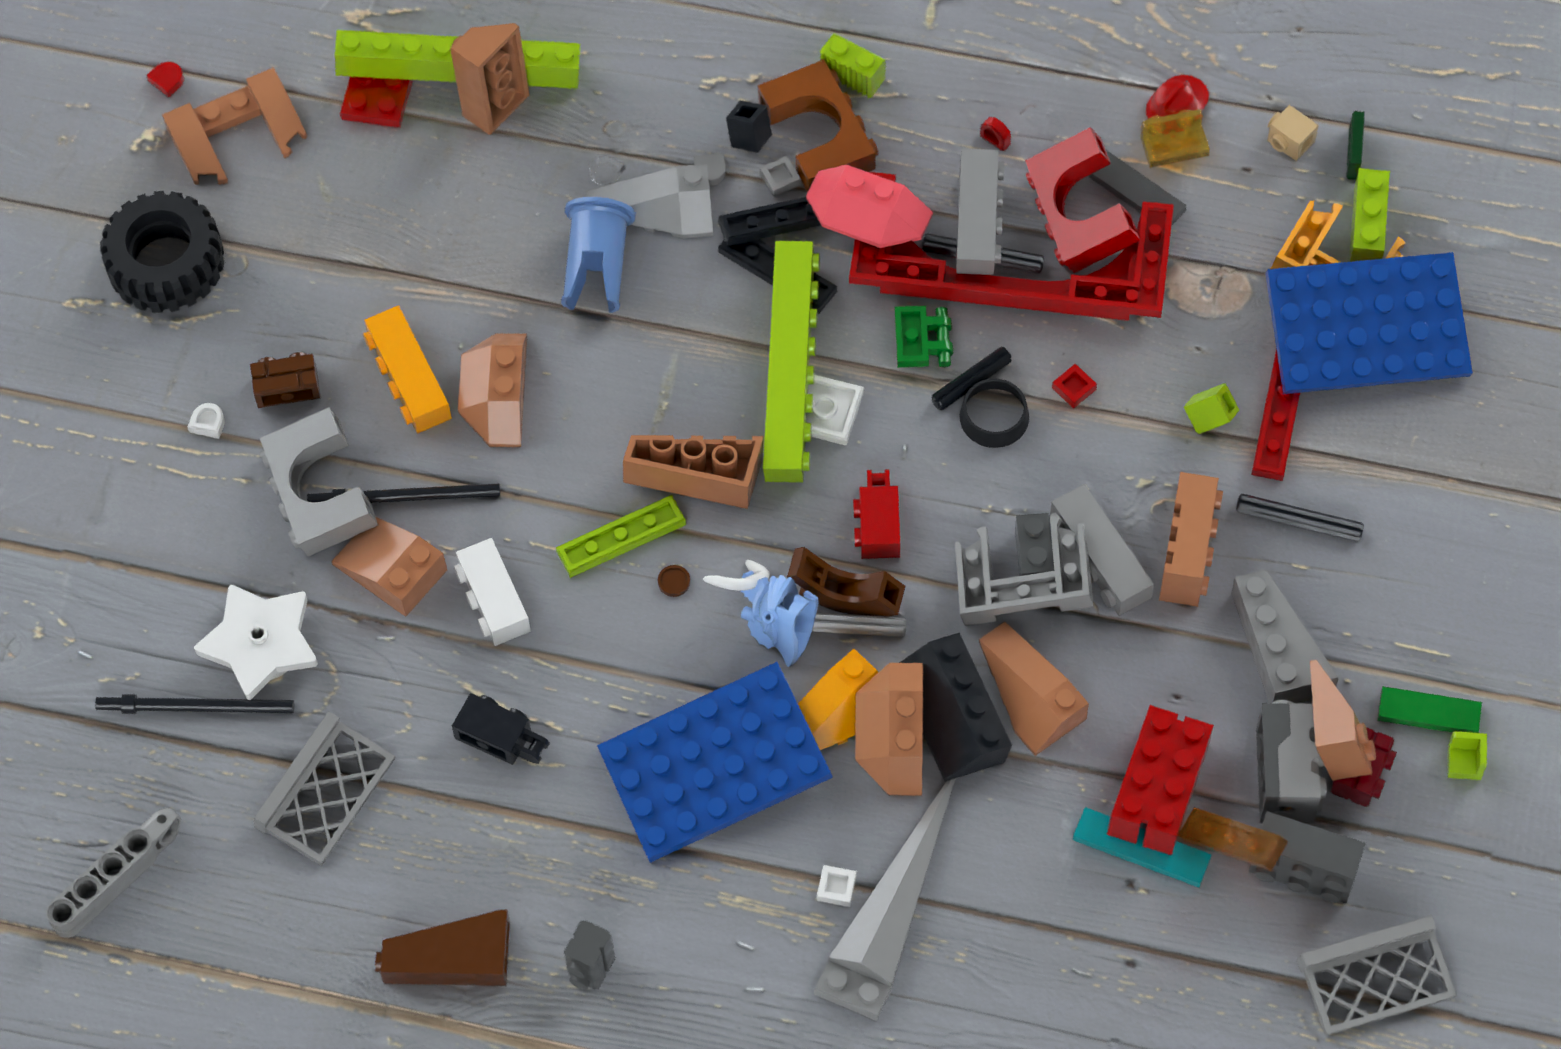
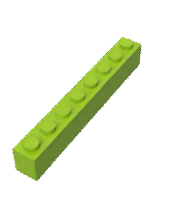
M337 30L336 76L456 82L450 48L458 36ZM521 40L528 86L578 89L580 43Z
M775 241L763 458L765 482L804 483V471H810V452H805V443L811 442L812 424L807 423V413H813V394H808V384L814 385L815 378L814 365H809L810 356L816 355V337H811V328H817V309H812V301L818 300L819 283L814 281V272L820 271V253H814L813 241Z

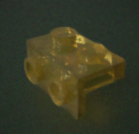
M1201 109L1193 111L1183 110L1177 114L1164 117L1154 116L1142 121L1140 139L1150 168L1209 156L1210 148L1202 126L1203 114Z

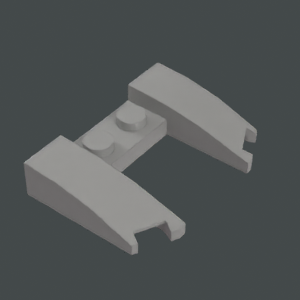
M1050 516L1054 571L993 580L986 526L976 530L981 539L966 549H963L960 542L957 541L955 543L959 608L964 625L996 622L997 615L1053 606H1060L1061 612L1094 607L1083 523L1079 522L1077 532L1061 528L1060 517Z

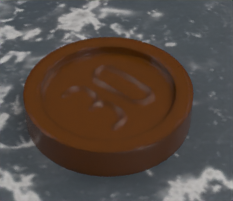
M679 565L665 567L658 575L659 589L670 597L683 595L690 586L688 571Z

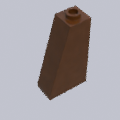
M501 909L382 940V952H376L375 971L380 972L384 984L506 986L510 937L508 910Z

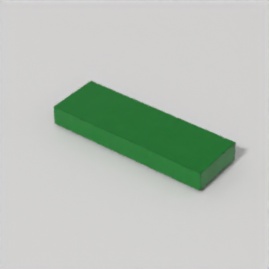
M1382 686L1377 721L1451 733L1455 731L1479 733L1482 702Z

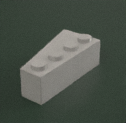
M1262 570L1235 577L1231 594L1268 702L1289 700L1293 703L1311 700L1310 661L1312 660L1318 661L1334 685L1337 686L1339 677L1268 571Z

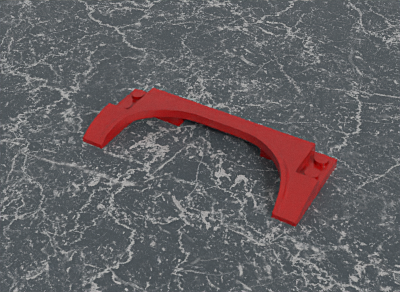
M869 172L896 182V174ZM1143 201L1136 228L1140 241L1126 247L1106 266L1085 276L1071 274V279L1041 281L994 275L956 273V269L946 265V260L933 259L912 240L902 244L879 248L855 239L849 283L880 287V293L1126 321H1129L1130 315L1161 318L1174 205Z

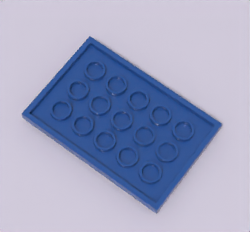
M1453 252L1267 269L1265 273L1283 394L1470 377L1473 373Z
M778 662L770 664L597 745L650 863L833 778Z

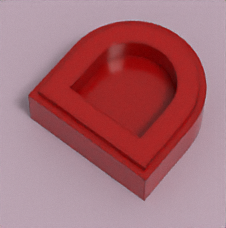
M174 62L160 63L146 75L148 82L168 98L184 82L182 69Z
M988 117L980 126V137L1001 151H1005L1011 145V133L1002 121L995 117Z

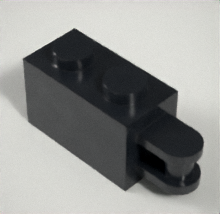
M470 693L452 724L456 740L512 765L517 757L534 764H539L541 760L539 755L550 744L545 737L531 731L529 719L523 712L515 708L505 709L499 706L494 699L486 695L479 697ZM526 741L531 743L529 748L524 747Z

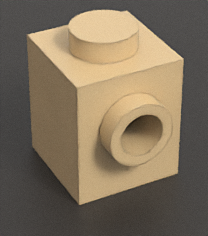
M1289 105L1282 113L1277 112L1270 119L1267 141L1271 143L1274 149L1284 152L1297 161L1316 141L1319 125Z

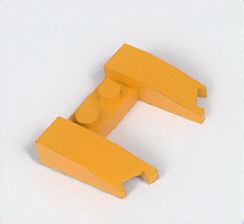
M1310 200L1270 269L1341 263L1318 249L1343 206L1333 203L1331 213L1313 211L1314 201ZM1397 237L1386 258L1403 257L1399 252L1405 245L1402 238Z

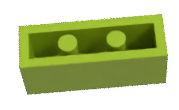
M1358 169L1354 187L1349 262L1383 259L1390 171Z

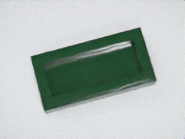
M1354 111L1352 113L1349 125L1346 177L1350 180H1356L1358 169L1361 168L1365 117V112Z

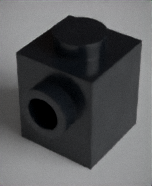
M740 100L726 117L732 148L758 153L772 136L767 105Z

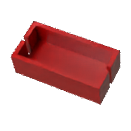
M1150 705L1111 813L1107 835L1136 844L1141 823H1145L1147 827L1143 847L1172 856L1210 744L1214 725L1185 716L1184 721L1177 720L1179 714Z

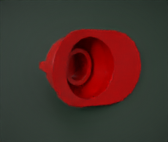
M1191 75L1171 77L1157 88L1147 102L1146 116L1148 121L1154 128L1163 132H1176L1184 129L1209 102L1207 86L1200 79Z

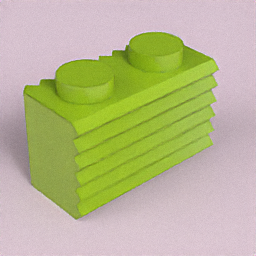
M835 33L831 35L820 50V61L825 60L829 69L836 71L841 84L846 85L847 88L851 87L852 91L856 90L857 93H862V96L867 95V99L873 97L886 78V59Z

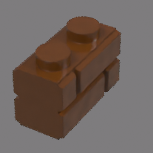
M295 352L288 358L275 359L273 357H264L257 363L250 364L253 393L258 408L321 398L317 367L313 354Z

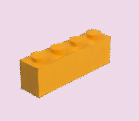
M399 305L365 319L367 332L363 333L364 340L370 351L375 349L378 354L375 361L382 375L388 374L391 380L387 385L393 399L400 398L403 404L400 407V412L407 425L412 423L418 434L451 420L449 403Z

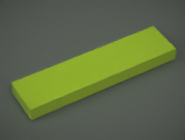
M669 495L557 546L556 552L569 577L572 578L685 526L686 519L673 496Z

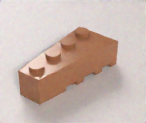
M631 435L623 458V483L748 509L763 460L764 436H752V440H736V436H723V439H703V436L691 435L689 439H674L673 435Z
M1180 472L1160 591V601L1198 607L1200 595H1207L1209 577L1204 576L1205 566L1211 567L1214 548L1208 547L1209 538H1216L1219 519L1213 518L1214 509L1220 510L1223 491L1217 490L1219 478Z

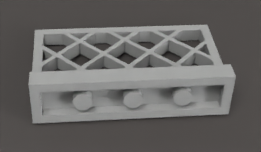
M328 711L255 815L254 828L264 834L268 832L322 866L395 760V755L341 723L338 716ZM341 733L353 740L355 751L336 754L334 743ZM359 744H360L361 746H363L364 748H366V749L360 750V749H359ZM331 749L332 755L326 756L329 750ZM376 754L384 759L379 769L364 772L361 756ZM357 757L360 773L341 776L338 761ZM334 762L337 777L318 781L316 774L318 766ZM311 776H313L314 782L307 783ZM373 777L367 785L366 778ZM362 779L364 788L362 794L346 798L343 782ZM339 784L342 799L323 803L319 787ZM315 788L318 804L299 808L297 799L299 793L303 790ZM294 802L295 809L288 810ZM355 803L349 811L348 804ZM343 806L346 817L342 823L327 825L324 809ZM320 810L323 826L304 830L301 814ZM297 815L300 831L286 834L276 826L282 818ZM336 830L330 839L329 831ZM325 832L327 845L318 854L307 846L306 836ZM299 837H301V838H302V843L299 842V841H297V840L294 839V838H299Z
M1432 915L1302 953L1296 959L1300 971L1304 972L1325 1036L1457 996L1434 932L1436 926ZM1428 941L1432 952L1428 965L1410 956L1415 944ZM1408 947L1406 953L1398 950L1401 948ZM1391 952L1403 959L1396 974L1378 966L1384 953ZM1377 956L1374 963L1367 960V958ZM1358 961L1371 968L1363 984L1345 975L1351 963ZM1407 961L1425 970L1417 986L1399 977ZM1434 961L1438 970L1432 968ZM1340 966H1344L1342 972H1339L1334 969ZM1326 971L1338 977L1331 994L1317 986L1314 974ZM1374 971L1392 979L1385 996L1367 987ZM1428 973L1442 980L1446 992L1433 995L1422 989ZM1342 980L1360 989L1353 1005L1335 996ZM1396 982L1414 991L1409 1003L1401 1005L1389 998ZM1364 992L1382 1001L1376 1013L1369 1015L1356 1008ZM1418 994H1420V995L1426 997V998H1423V999H1420V1000L1415 1001L1416 998H1417V996H1418ZM1321 996L1328 999L1325 1006ZM1331 1002L1349 1010L1343 1023L1331 1026L1327 1015ZM1386 1003L1393 1007L1390 1009L1383 1010ZM1353 1013L1361 1016L1360 1018L1350 1020Z

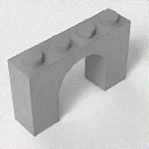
M330 407L260 438L264 450L260 451V455L266 468H271L273 477H270L269 481L275 494H280L283 503L279 504V509L286 522L290 521L292 530L288 531V534L296 549L300 547L309 557L378 526L370 501L359 486L323 502H308L300 497V481L307 468L315 461L349 446L340 420Z

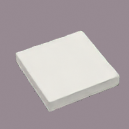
M815 375L814 385L808 384V394H813V413H807V423L812 424V437L847 446L864 394V387Z

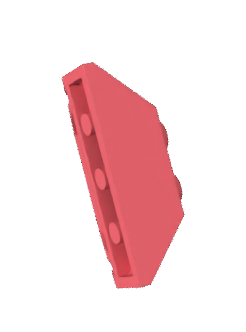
M849 165L818 171L806 195V199L822 227L879 248L902 244L910 240H921L933 216V212L905 185Z

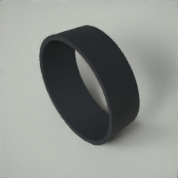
M986 379L972 386L967 392L960 409V424L964 433L972 441L985 447L1000 448L1013 444L1023 436L1029 424V411L1024 394L1016 385L1003 379ZM999 389L1017 397L1024 406L1022 417L1013 427L1004 431L992 432L981 429L971 421L967 413V402L981 391Z

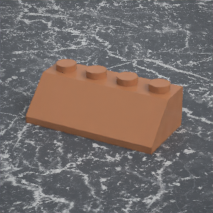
M515 23L471 27L463 36H458L450 48L462 115L489 135L530 95L520 29Z

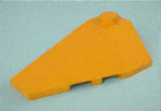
M852 649L836 663L798 703L820 751L834 744H843L848 741V738L856 735V693L879 673L855 649Z

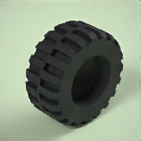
M154 191V195L150 196L142 194L137 196L138 200L132 203L129 200L121 205L122 210L120 212L115 211L109 218L111 225L106 224L102 232L103 239L100 241L102 261L115 292L120 294L121 299L128 304L134 303L137 309L146 311L147 308H151L152 313H163V309H170V312L180 311L179 307L187 305L190 307L196 304L198 297L205 298L211 292L209 286H215L220 279L219 272L223 270L225 262L223 258L225 254L216 222L211 217L210 211L204 205H199L198 200L193 197L186 196L184 199L182 193L171 191L170 195L165 194L164 191ZM178 238L189 243L185 253L170 264L147 266L136 261L142 249L155 240Z

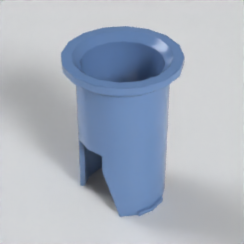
M581 197L573 199L566 203L564 211L566 216L571 219L561 304L570 310H574L586 281L587 270L603 272L609 313H613L620 308L619 295L626 228L634 223L636 213L629 205L610 198Z

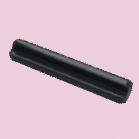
M999 347L932 394V403L938 410H944L964 396L972 386L988 379L1011 362V354L1005 347Z

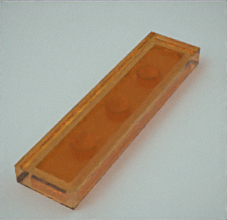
M1196 807L1192 809L1178 835L1185 842L1269 871L1273 870L1288 844V841L1280 835Z

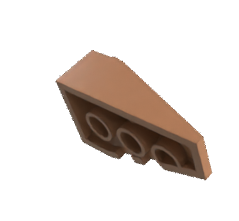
M1003 622L979 639V644L990 672L994 676L1000 691L1003 705L1006 706L1011 719L1012 728L1034 756L1087 720L1089 703L1059 670L1006 622Z

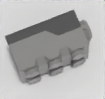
M1289 700L1262 703L1256 728L1260 822L1264 821L1266 811L1299 822L1314 823L1317 811H1322L1323 798H1326V778H1321V767H1324V763L1315 746L1313 704L1293 703Z

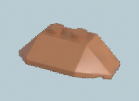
M495 333L461 354L458 413L483 438L489 447H521L527 334Z
M889 663L856 693L855 761L889 796H922L923 663Z

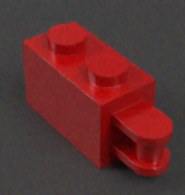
M884 469V473H872V470H867V487H859L860 499H853L854 518H860V528H854L855 547H861V559L900 558L898 486H890L889 469Z

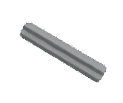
M817 612L812 631L904 637L906 634V619L900 617Z

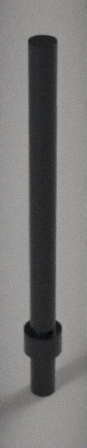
M500 483L368 490L363 492L368 497L370 503L500 496ZM346 488L333 489L331 493L307 494V501H327L345 493Z
M122 694V697H96L95 709L118 710L122 714H136L137 711L294 713V700L137 698L136 694Z

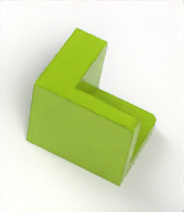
M1226 383L1193 395L1184 406L1198 434L1231 422L1240 411Z
M1453 732L1447 750V778L1481 780L1487 766V733Z

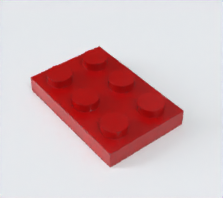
M350 76L340 111L341 120L400 128L413 80Z

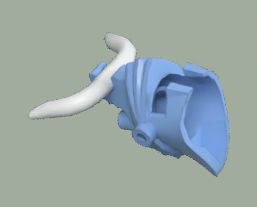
M746 560L745 565L749 572L744 573L742 578H729L718 575L705 576L703 581L708 584L743 592L744 597H747L752 602V608L745 606L741 612V618L748 621L747 626L750 628L751 636L760 645H764L768 649L776 647L783 656L787 667L796 663L810 640L818 608V597L808 590L804 592L803 597L800 596L795 581L791 577L786 579L784 575H780L778 578L771 576L770 581H768L770 573L766 567L752 560Z

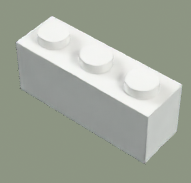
M489 538L457 551L458 564L454 565V570L460 584L466 582L470 591L465 592L471 609H478L482 618L477 620L483 636H490L494 646H497L531 632L528 616L493 539Z

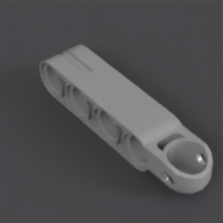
M170 808L158 810L139 828L126 832L47 906L46 917L55 933L60 937L69 938L78 934L142 875L156 861L157 856L176 839L181 824V817ZM170 827H171V828H172V832H171L170 834L166 835L165 833H166V832L170 829ZM147 844L143 851L133 852L137 845ZM122 867L118 874L108 875L112 868ZM89 890H97L92 898L83 899L84 894ZM71 913V917L67 921L57 922L61 915Z

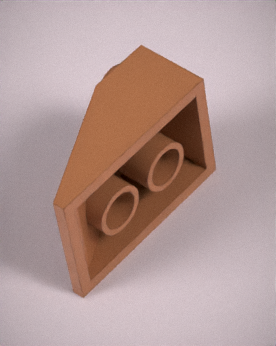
M376 517L378 526L354 536L331 562L336 568L406 617L447 571L444 554L420 536Z
M1310 661L1315 746L1332 781L1372 774L1371 761L1376 760V752L1373 741L1368 740L1365 723H1359L1353 709L1318 661Z

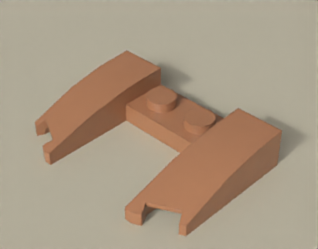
M274 67L247 78L248 86L194 109L188 103L162 114L165 126L195 185H199V175H217L218 184L228 183L208 137L262 115L284 158L291 155V148L287 144L297 133L301 138L306 139V132Z

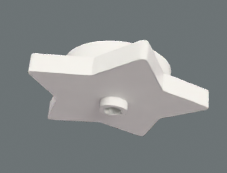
M230 585L223 621L194 646L196 655L231 668L247 700H251L270 680L280 677L287 671L316 667L318 665L316 656L300 632L307 605L306 593L301 591L265 600L237 586Z

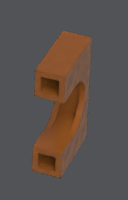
M825 60L818 61L758 85L759 104L767 105L770 125L801 113L817 112L832 118L840 128L837 135L828 143L796 155V171L807 193L818 171L849 165L869 172L876 169V156L879 155L874 140L872 138L868 139L865 134L866 129L860 115L855 116L853 113V105L848 93H842L836 71L829 69Z

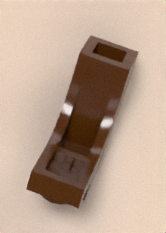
M805 547L795 548L787 578H793L795 583L801 587L799 592L801 596H804V592L808 590L818 597V605L833 611L853 615L884 617L898 615L906 587L886 571L857 574L837 569Z

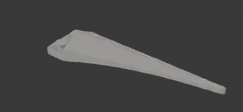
M956 778L945 782L829 956V960L814 988V995L875 1021L878 1020L891 993L909 928Z

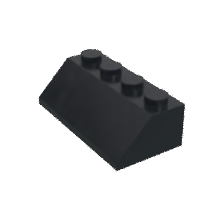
M960 632L930 641L899 662L923 663V735L945 782L1005 763L1012 743Z

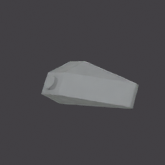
M707 164L676 166L586 191V197L610 198L632 207L636 217L634 223L630 225L643 227L644 231L652 233L655 230L672 233L673 237L678 238L713 236Z

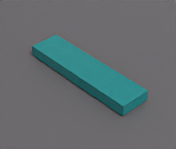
M1087 807L1084 808L1074 832L1073 841L1200 888L1212 854L1176 841L1172 856L1143 847L1146 829L1140 828L1136 844L1109 836L1107 832L1111 816Z

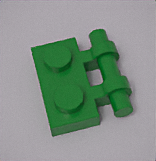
M926 306L895 307L897 368L929 367L930 355L938 357V365L940 367H949L951 365V356L954 353L953 343L950 342L949 332L952 330V320L948 317V309L946 307L936 308V316H927ZM927 331L937 332V341H928Z

